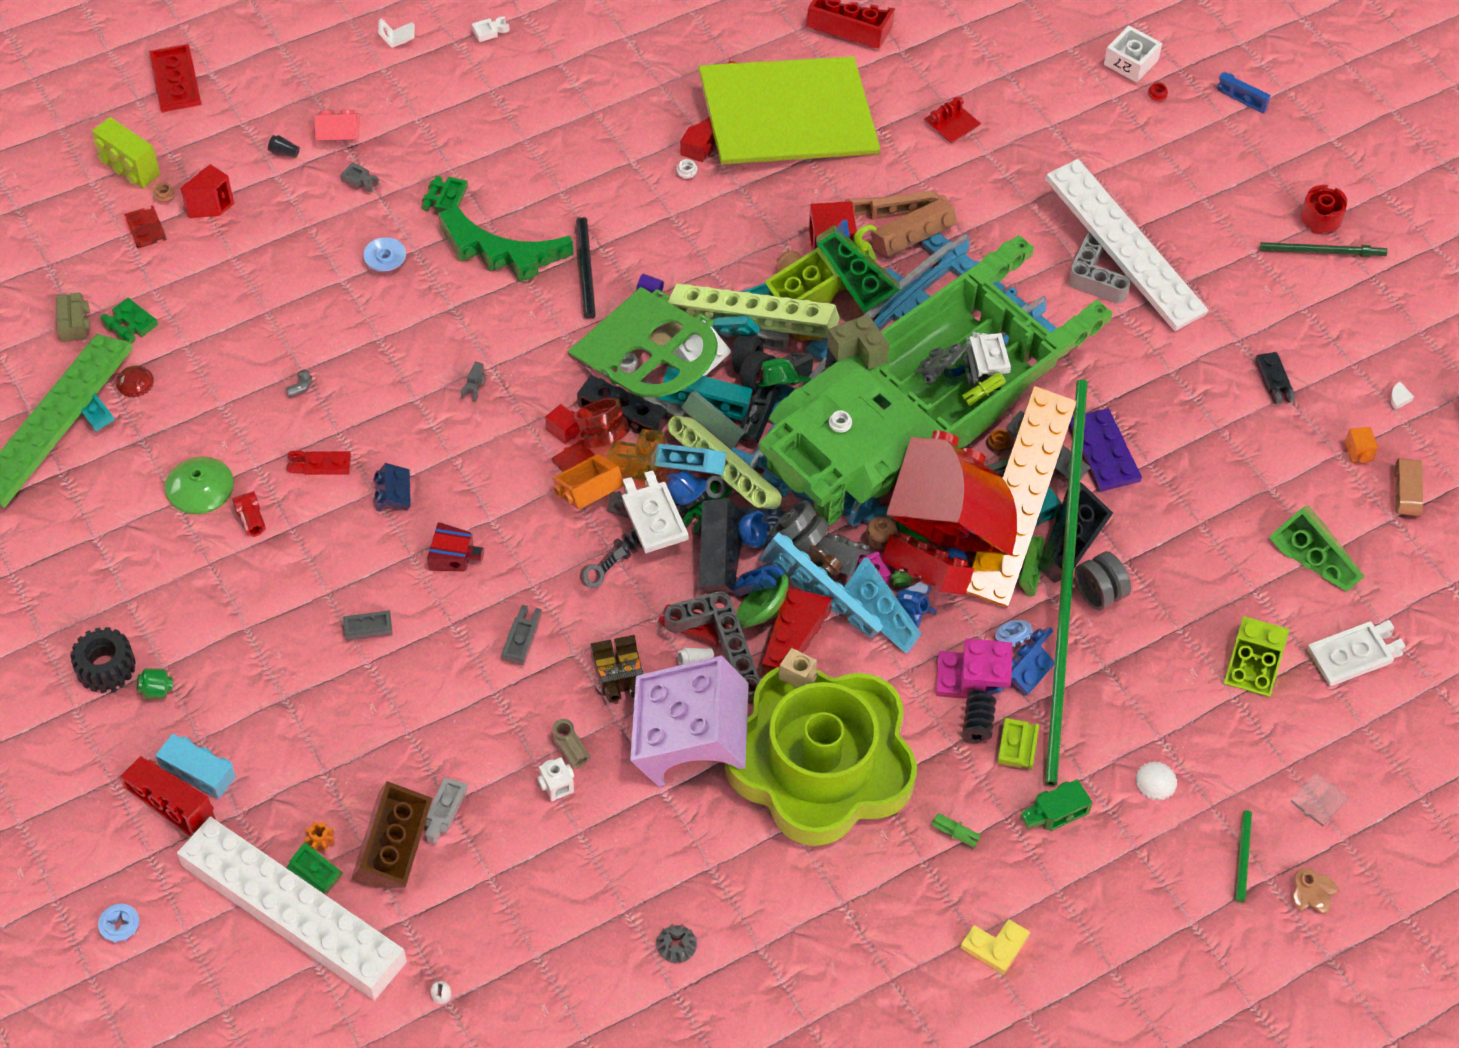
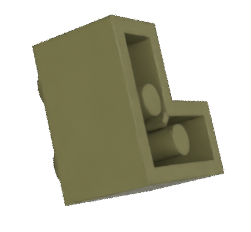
M869 314L828 329V348L837 362L858 355L868 370L888 363L889 343Z

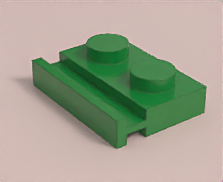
M305 842L290 859L286 867L324 895L330 891L343 874L342 871Z

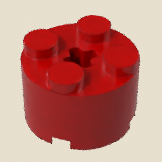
M1328 185L1312 187L1305 197L1300 213L1303 223L1314 234L1336 230L1341 226L1347 208L1348 200L1346 195L1336 187L1335 189L1328 188Z

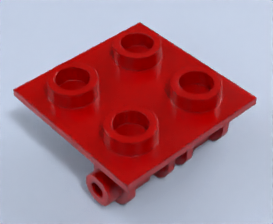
M954 97L950 103H944L939 109L933 110L929 116L924 118L930 126L950 143L981 125L976 118L962 107L964 103L962 97Z

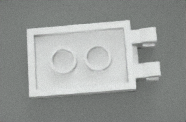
M653 470L644 473L646 488L640 490L636 489L632 477L623 479L625 494L622 495V501L645 554L689 540L688 532L666 483L658 484Z
M1388 620L1375 627L1371 621L1311 643L1308 645L1307 650L1328 686L1331 687L1392 664L1394 658L1403 655L1402 649H1405L1406 646L1402 639L1388 645L1385 644L1383 639L1391 637L1390 631L1394 629V626Z

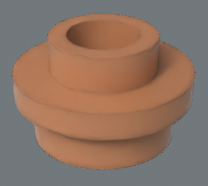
M162 182L155 186L153 195L157 201L167 202L174 197L175 192L170 184Z

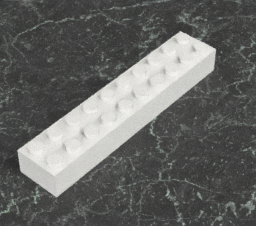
M211 816L177 852L183 868L374 1001L407 963L405 950Z

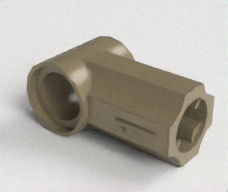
M568 719L557 720L553 725V744L561 750L571 768H579L585 765L590 760V755L575 733L573 723ZM566 732L568 735L561 736L558 733Z

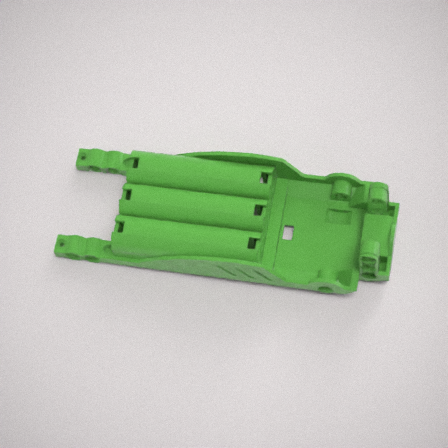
M1018 235L1011 241L1004 242L998 250L987 254L981 262L881 331L889 343L888 363L868 370L860 357L855 355L836 362L802 387L795 389L777 405L768 418L776 426L759 442V450L767 457V468L769 471L784 481L793 491L798 493L805 492L815 502V512L821 515L829 525H832L843 514L845 490L862 504L870 497L878 498L885 495L896 485L911 437L931 439L932 432L940 430L957 436L959 438L958 448L966 447L993 424L1032 383L1053 369L1059 358L1071 349L1080 346L1086 338L1095 335L1101 327L1111 321L1113 312L1096 299L1077 316L1074 315L1062 327L1059 326L1050 333L993 285V283L1004 279L1010 271L1018 269L1024 261L1033 256L1034 247ZM980 311V321L975 319L972 314ZM973 332H979L980 335L982 333L988 335L1001 333L1002 336L1008 335V344H1005L1011 370L1010 373L1002 374L1006 383L1001 386V390L991 392L989 397H983L971 407L968 406L967 401L965 402L962 397L963 394L973 389V386H968L966 373L969 372V368L965 369L963 363V355H966V350L952 366L946 367L934 383H926L921 372L914 373L919 367L920 362L926 359L931 350L938 347L945 349L955 343H960V345L966 344V337L970 338L973 336ZM1035 358L1037 363L1030 366L1027 362ZM881 402H882L883 409L878 405V404L881 403ZM839 410L847 412L852 419L851 428L843 433L835 432L829 426L831 415Z

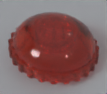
M138 365L123 369L116 380L118 391L124 396L133 398L148 393L154 383V377L150 370Z

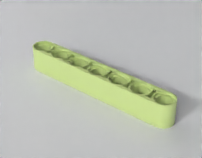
M673 416L669 420V432L685 447L726 452L723 475H718L757 508L776 509L780 506L782 500L781 493L695 419Z

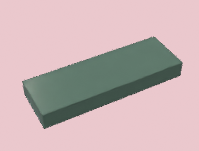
M695 390L681 407L730 449L732 447L735 448L745 434L740 427Z

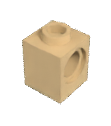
M791 648L780 664L779 679L797 688L814 683L818 676V671L816 670L817 660Z

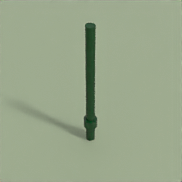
M1260 242L1261 251L1348 254L1370 258V256H1387L1388 253L1387 248L1371 247V245L1357 247Z

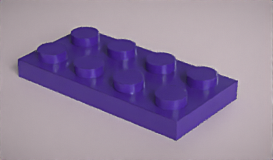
M1106 408L1085 413L1082 457L1085 463L1090 466L1089 472L1098 491L1102 492L1141 482L1142 476L1110 409ZM1074 416L1071 418L1069 424V429L1071 433H1073Z

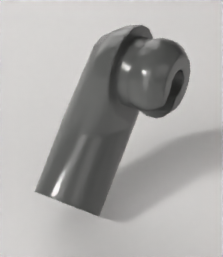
M308 370L299 371L297 384L285 388L289 398L308 390L312 382V376Z

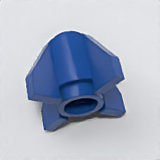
M922 581L904 590H900L896 595V598L918 628L922 619L921 614H936L937 611L929 606V598L924 595H929L931 586L922 583Z

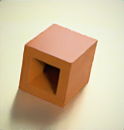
M1372 427L1349 429L1345 444L1351 462L1366 463L1373 461L1378 445Z

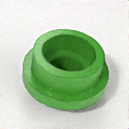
M901 570L895 571V574H892L890 577L893 586L898 588L911 586V581L913 580V577L908 575V571Z

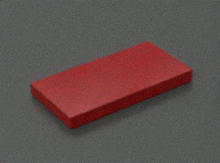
M189 44L149 51L161 112L202 105Z

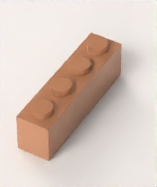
M939 199L876 228L875 232L870 231L874 249L888 257L956 225L957 220L954 206Z

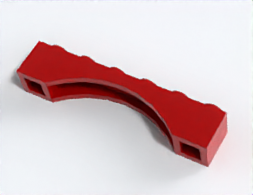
M729 60L727 64L737 63V62H734V61ZM710 117L687 129L680 141V155L703 162L706 156L711 154L715 137Z

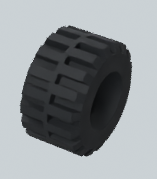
M99 627L95 628L94 632L90 630L85 632L86 635L84 637L80 636L77 639L78 643L73 644V651L70 653L71 663L79 682L86 689L90 687L93 692H97L99 689L101 693H106L108 689L115 691L119 685L121 687L124 686L125 680L132 678L131 673L135 672L134 664H136L127 637L124 634H120V631L117 629L111 631L110 627H105L104 630H101ZM105 655L114 656L107 663L93 664L99 657Z

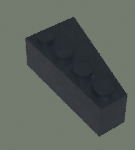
M1080 482L1074 568L1113 514L1082 482ZM1068 490L1064 496L1038 566L1053 583L1060 581L1062 574Z
M728 498L703 501L699 588L706 594L720 591L725 593L734 592L737 581L736 575L742 543L738 535L737 526L740 519L746 514Z

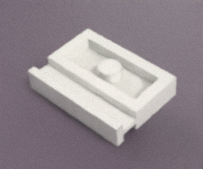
M1001 333L980 335L979 338L971 336L969 338L978 377L982 376V374L994 375L997 372L1001 374L1010 373L1011 366Z

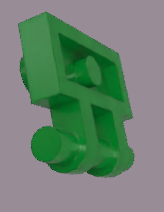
M435 176L434 180H431L429 183L428 193L422 198L421 209L428 211L431 206L435 205V212L439 213L456 206L459 207L468 188V181L448 176L446 182H442L441 176Z
M129 297L112 309L114 317L105 313L100 318L106 328L114 330L120 339L130 343L136 340L135 333L143 337L158 326L157 319Z

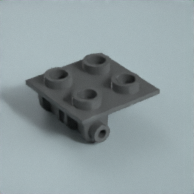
M955 343L945 349L938 347L931 350L926 359L920 362L919 367L914 373L921 372L926 383H934L946 367L952 366L970 344L960 345V343Z

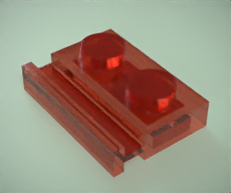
M154 205L150 206V209L145 210V208L124 214L137 249L155 244L161 239L163 241L166 240Z

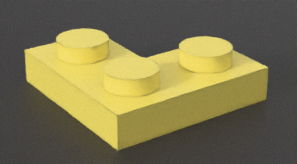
M1009 919L996 938L974 925L962 942L960 949L1004 975L1028 939L1030 932Z

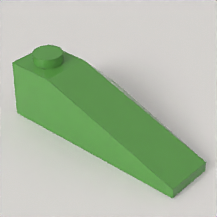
M1309 505L1302 507L1269 536L1284 555L1300 562L1304 567L1315 571L1345 591L1350 590L1365 577L1332 532Z

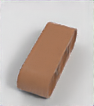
M1398 458L1395 465L1396 514L1420 516L1423 508L1422 461Z

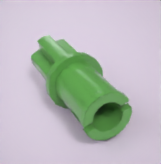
M940 813L935 816L932 822L933 827L952 836L951 839L954 840L956 838L972 848L976 847L977 842L969 837L977 841L981 837V834L963 826L961 821L957 823Z

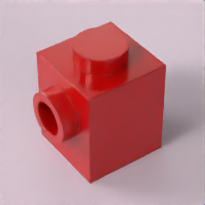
M559 404L545 416L546 430L564 444L571 439H575L581 431L578 414L570 411L562 404Z

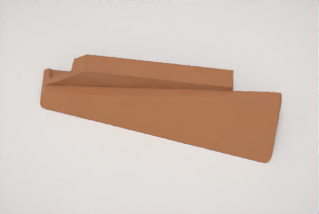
M926 191L893 197L846 198L845 202L852 201L854 216L870 214L872 220L906 215L939 199L947 203L948 200L946 195H939L934 191Z

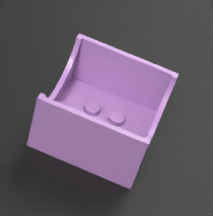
M722 655L637 675L630 761L659 787L665 786L664 772L685 762L712 760L728 763L737 769L745 768L749 683Z

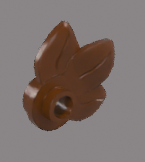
M813 545L810 546L811 552L804 551L809 555L811 561L817 567H822L829 576H837L840 573L842 565L835 557L831 555L826 556Z

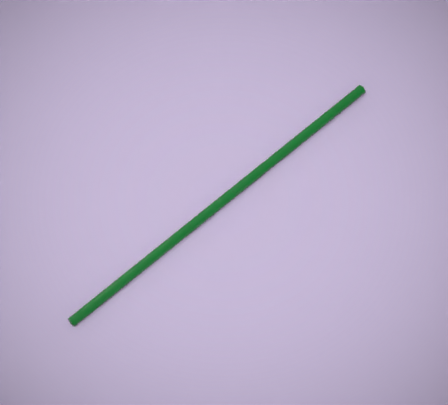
M1078 380L1076 382V405L1072 433L1045 784L1052 786L1057 785L1088 387L1086 380Z

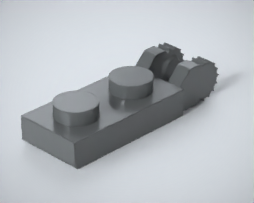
M521 606L501 654L502 661L524 666L538 629L542 609L536 608L532 619L527 620L525 618L528 614V606Z

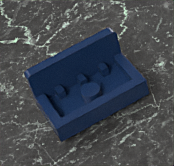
M384 463L380 470L375 472L373 482L376 484L374 494L376 511L381 512L385 506L407 511L411 506L410 469Z

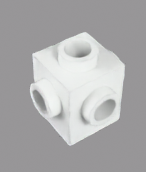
M562 758L548 760L539 766L540 776L537 777L538 784L542 791H547L551 801L574 792L573 771L569 764L565 765Z

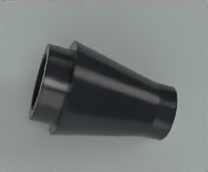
M272 135L268 143V151H271L274 155L297 158L300 151L299 146L280 135Z

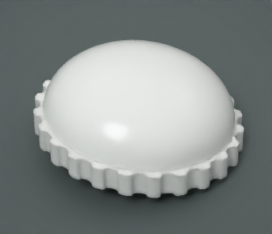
M1155 761L1148 762V764L1145 763L1137 771V788L1147 798L1156 799L1157 801L1165 800V798L1168 799L1169 796H1172L1177 788L1176 774L1166 764Z

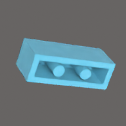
M658 444L655 466L723 475L726 452Z
M172 734L155 755L160 768L218 800L236 778L233 764L229 760L214 756L205 747L199 748L195 746L185 736L179 737Z

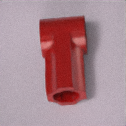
M252 491L233 497L232 501L238 517H241L247 536L255 537L261 535L266 530L259 511L260 506L255 492Z

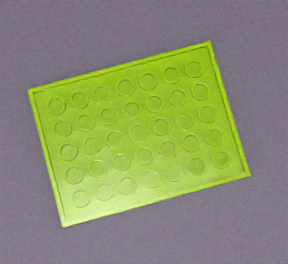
M854 56L699 65V76L721 164L880 154V145Z

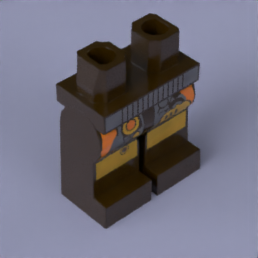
M635 635L615 638V655L611 639L590 643L591 658L602 695H606L608 701L612 703L621 700V692L629 690L630 696L635 698L636 676L644 674Z

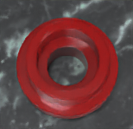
M1160 82L1153 83L1148 89V96L1155 101L1165 100L1168 96L1166 85Z

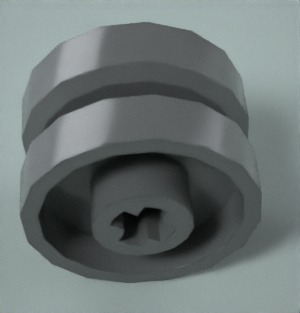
M805 500L789 509L775 523L770 535L774 538L779 532L789 537L799 551H809L810 546H815L829 529V523L821 515L815 516L816 509Z
M1105 551L1095 556L1092 560L1079 564L1075 568L1074 573L1078 589L1086 602L1095 610L1100 611L1112 605L1113 601L1118 602L1131 593V582L1128 573L1117 556L1111 552Z

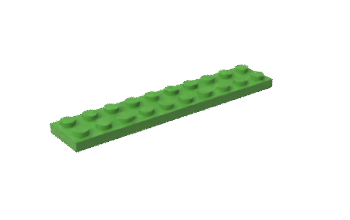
M96 334L1 449L0 507L5 508L82 413L83 407L86 408L91 402L93 394L99 392L132 351L133 347L130 342Z

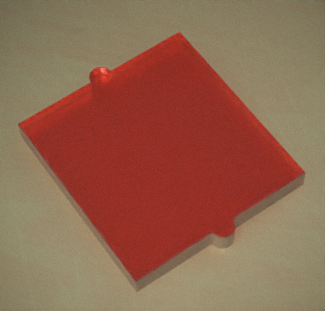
M580 440L570 447H565L564 451L551 459L564 472L595 456V454Z

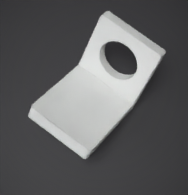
M379 19L378 34L391 48L414 39L415 24L413 22L392 30L383 19ZM383 27L386 29L388 36L384 33Z

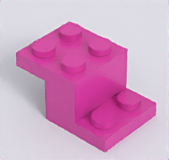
M965 638L963 653L939 651L936 696L967 699V694L970 690H982L985 692L986 686L1010 688L1013 642Z

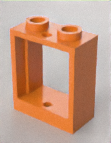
M600 454L552 477L555 484L553 490L556 496L562 498L568 505H572L578 510L625 486L619 466Z

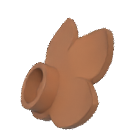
M1309 868L1300 869L1294 876L1296 888L1292 893V899L1297 909L1301 911L1310 905L1318 912L1327 914L1331 906L1330 895L1338 893V887L1335 882L1327 875H1317ZM1305 876L1309 878L1310 884L1306 883Z

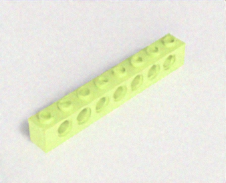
M676 283L668 300L670 304L695 318L700 314L713 321L715 318L748 316L760 329L828 338V329L837 326L840 319L836 305L830 303L737 292L728 289L699 287L690 284Z

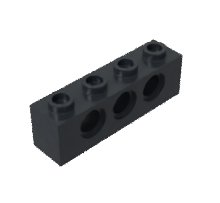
M590 375L577 392L578 407L652 441H655L667 424V409L659 404L651 403L641 396L627 392L622 387H616L602 378Z

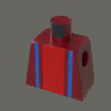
M437 523L427 556L429 571L464 572L467 570L470 559L483 560L484 547L473 546V535L471 532L444 523Z

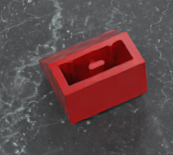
M211 164L180 188L186 214L189 218L220 216L234 205L229 176Z

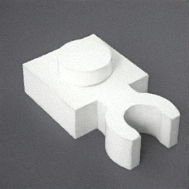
M499 17L494 22L489 18L473 23L472 30L478 41L483 42L498 37V32H508L509 24H506L505 17Z

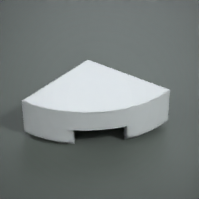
M1399 382L1392 390L1391 404L1396 410L1412 402L1414 396Z

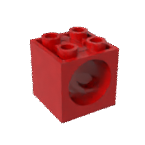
M852 201L810 204L808 232L811 251L819 247L816 237L834 225L838 227L842 220H847L850 239L854 242L857 228Z

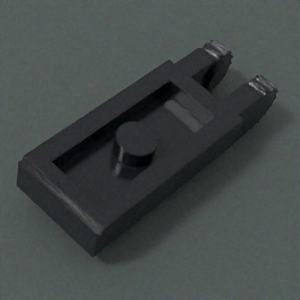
M1278 352L1256 355V364L1276 405L1282 403L1280 392H1284L1288 402H1294L1295 394Z
M767 386L758 388L740 426L745 432L741 440L759 443L769 420L768 418L772 413L775 403L778 401L780 395L778 387H772L769 393Z

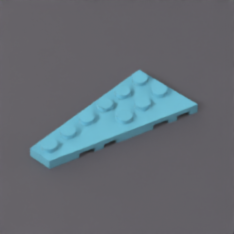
M778 532L758 558L763 564L768 561L773 565L779 566L783 569V573L790 577L792 584L802 591L831 597V611L837 615L839 613L846 615L851 625L871 639L883 628L880 619L876 615L866 611L858 599L852 598L845 592V588L840 583L834 582L828 577V573L822 567H817L807 553L799 551L789 537Z

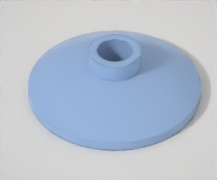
M384 237L370 242L365 247L363 256L365 263L370 268L384 272L394 270L402 265L406 258V250L400 241Z

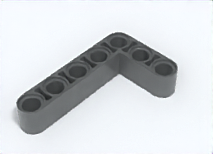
M722 591L667 607L664 624L670 632H680L713 623L725 659L749 683L748 686L756 690L760 679L731 598L727 593ZM721 603L725 605V607L717 608L715 604ZM698 609L701 610L703 613L697 615L694 614L692 611ZM678 616L681 619L678 621L671 620L670 617ZM730 624L733 628L725 629L722 625ZM735 644L738 645L740 649L733 650L729 646ZM743 665L747 667V670L740 671L736 667ZM755 691L748 692V704L753 703Z

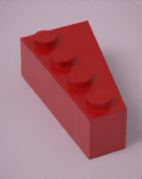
M812 0L808 7L806 27L880 49L893 26L895 8L888 7V10L878 9L877 5H870V8L858 6L856 2L841 4L840 0Z
M900 532V535L890 534L881 559L883 562L898 570L908 571L909 576L921 579L922 583L928 586H935V589L939 592L966 595L975 568L967 565L968 561L959 557H954V559L948 557L949 552L941 549H936L935 551L930 548L931 544L919 540L918 542L912 541L913 536Z
M788 587L762 663L761 678L773 669L780 667V664L791 648L801 653L807 650L810 641L820 630L825 618L827 619L831 613V597Z
M140 756L120 775L123 787L189 837H192L210 816L216 820L213 812L214 807L210 803L208 796L161 769L153 760L148 761Z

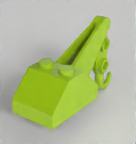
M865 225L855 233L854 243L876 262L872 246L868 241L863 240L862 236L869 230L875 232L877 229L874 225ZM819 247L764 281L774 297H788L819 303H831L838 291L847 288Z

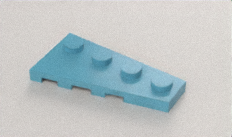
M864 558L853 576L844 586L845 592L852 598L858 599L866 611L880 619V623L883 625L880 631L905 653L910 652L922 633L870 559Z

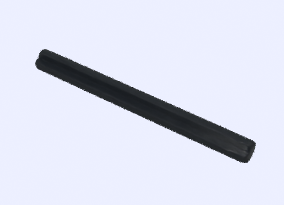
M578 217L576 219L584 317L586 319H593L596 316L588 221L586 217Z

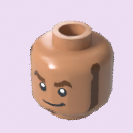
M884 516L873 518L867 526L866 539L868 544L874 549L885 550L890 534L896 535L895 523L890 518Z

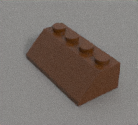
M386 781L378 793L351 879L372 887L405 888L433 798Z

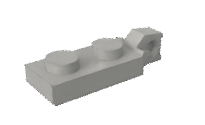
M448 778L443 779L427 815L425 827L428 828L425 834L426 842L436 845L441 832L446 834L468 790L467 784Z

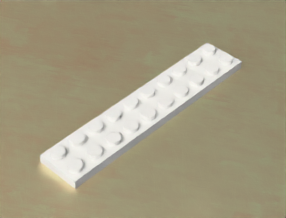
M1079 159L1046 175L1045 180L1174 331L1187 326L1207 314L1209 310Z

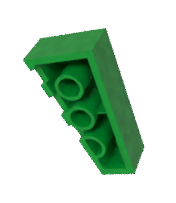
M835 225L816 237L817 245L864 313L900 291V283Z

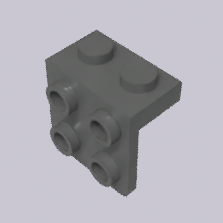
M827 533V536H823L815 545L826 556L831 555L835 557L842 565L840 572L849 576H853L860 554L868 556L874 553L869 550L870 546L867 544L854 542L850 538L832 533Z

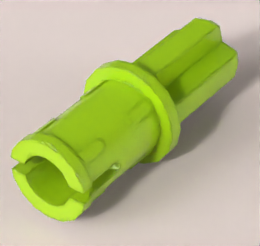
M997 372L984 382H978V386L963 394L962 397L965 402L967 401L968 406L971 407L983 397H989V394L1005 384L1006 380L1000 372Z

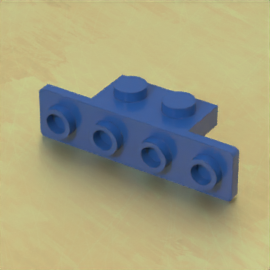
M1051 627L1043 630L1039 628L1030 636L1031 641L1021 646L1016 652L1018 655L1015 659H1012L1011 682L1023 695H1028L1055 664V661L1041 646L1054 631ZM990 686L985 692L993 695L999 693L1004 687Z

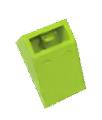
M1243 616L1224 684L1270 697L1290 629Z

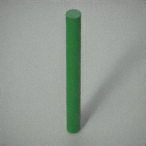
M1248 810L1242 812L1236 901L1240 903L1246 901L1252 824V812Z

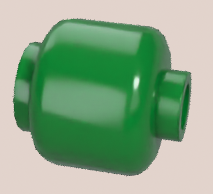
M145 668L142 674L137 676V693H141L145 699H164L167 696V692L173 689V677H168L167 670L163 668Z

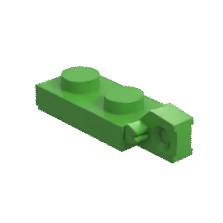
M1043 536L1031 537L1027 554L1023 561V572L1019 575V585L1023 588L1026 596H1035L1041 574L1038 566L1045 543Z

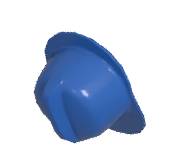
M686 470L666 475L668 480L666 485L675 504L685 505L694 501L707 487L706 480L696 478Z

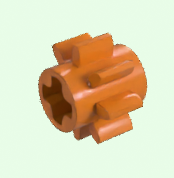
M313 821L311 827L304 830L307 836L304 839L305 843L309 846L312 845V848L316 851L323 850L326 852L330 844H335L332 837L335 834L334 828L330 827L327 829L326 821L322 823H315Z

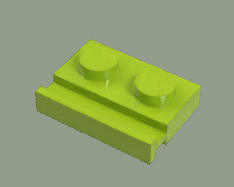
M1005 718L997 764L1018 768L1027 767L1029 768L1028 770H1032L1039 724L1031 725L1028 724L1029 722Z

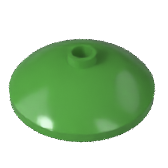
M203 456L190 458L179 463L171 470L165 482V492L169 502L179 511L188 514H205L218 509L227 502L234 488L233 476L228 466L218 459Z
M785 573L775 579L777 584L772 589L764 588L761 591H754L743 599L736 611L741 628H750L762 624L778 615L789 585L788 576Z

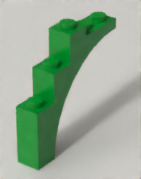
M458 206L438 213L440 228L460 261L480 254L489 271L510 265L519 282L539 275V267L547 266L550 263L574 255L573 240L570 235L538 242L517 241L491 234L476 226L464 215Z

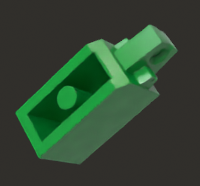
M1078 779L1072 782L1065 781L1056 789L1050 792L1043 791L1037 795L1034 805L1023 811L1020 818L1027 829L1043 825L1046 830L1053 831L1090 814L1093 802Z

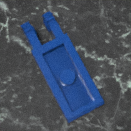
M1227 72L1219 75L1218 91L1261 113H1265L1268 109L1270 94L1235 78L1234 75Z
M772 564L743 573L736 582L734 592L732 593L739 597L745 594L749 595L757 590L761 591L764 588L772 589L777 584L775 579L781 577L784 571L779 566Z

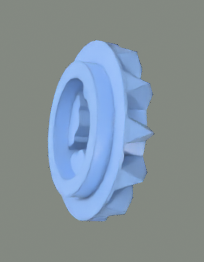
M1012 620L1001 625L997 629L995 637L997 641L1013 642V647H1015L1016 644H1023V641L1030 640L1033 630L1031 624L1027 621Z
M115 904L103 911L98 921L101 935L106 940H111L114 943L121 940L127 941L128 937L135 935L136 929L140 926L137 911L127 904ZM122 916L125 925H121L117 931L114 923H118Z

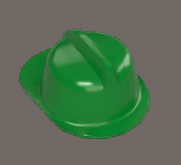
M776 358L762 363L763 382L759 383L758 386L801 383L810 381L811 378L808 376H798L793 364L789 360Z

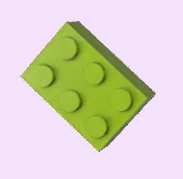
M109 117L92 130L93 143L96 146L97 157L100 162L112 167L117 174L125 176L130 183L136 184L143 189L161 175L154 146L113 118Z

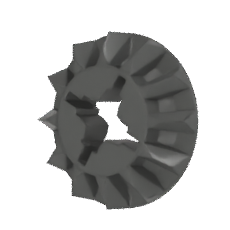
M671 924L670 927L663 928L659 936H657V950L665 960L672 963H681L694 955L697 948V938L693 934L692 929L689 930L683 924L680 926ZM671 937L676 940L683 938L681 940L683 948L678 945L670 947L672 945Z

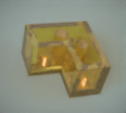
M642 429L636 443L614 441L607 454V459L619 466L622 477L646 480L645 472L653 470L656 475L659 469L658 466H655L658 444H666L664 432Z

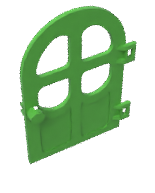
M640 287L568 350V353L609 378L612 384H618L635 395L661 397L683 390L697 381L713 363L717 354L718 342L715 333L710 328L714 324L712 319L703 314L695 318L667 302L670 296L656 289L651 293ZM675 322L683 326V329L665 345L660 346L649 339L653 330L663 324ZM699 335L703 340V350L696 360L687 362L673 354V351L690 336ZM642 349L652 355L633 373H626L619 368L624 356L633 350ZM660 363H667L680 371L675 379L666 383L646 384L641 382Z

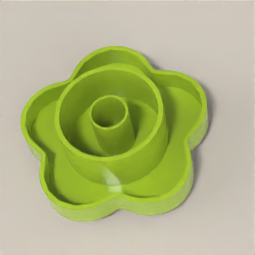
M780 667L767 673L757 685L753 701V714L747 718L745 768L737 769L733 765L724 763L725 775L731 787L742 797L755 803L766 805L770 809L778 828L787 837L798 843L810 846L833 843L846 835L858 820L880 819L891 816L905 807L912 797L917 774V763L911 748L900 736L904 713L902 700L890 683L875 675L852 673L832 678L816 669L818 676L815 682L797 688L779 679Z

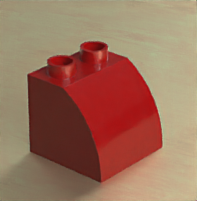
M934 430L931 439L911 437L886 515L940 548L955 547L965 551L1012 556L1017 536L1015 501L1004 479L984 465L986 456L973 449L958 448L959 438L945 431Z

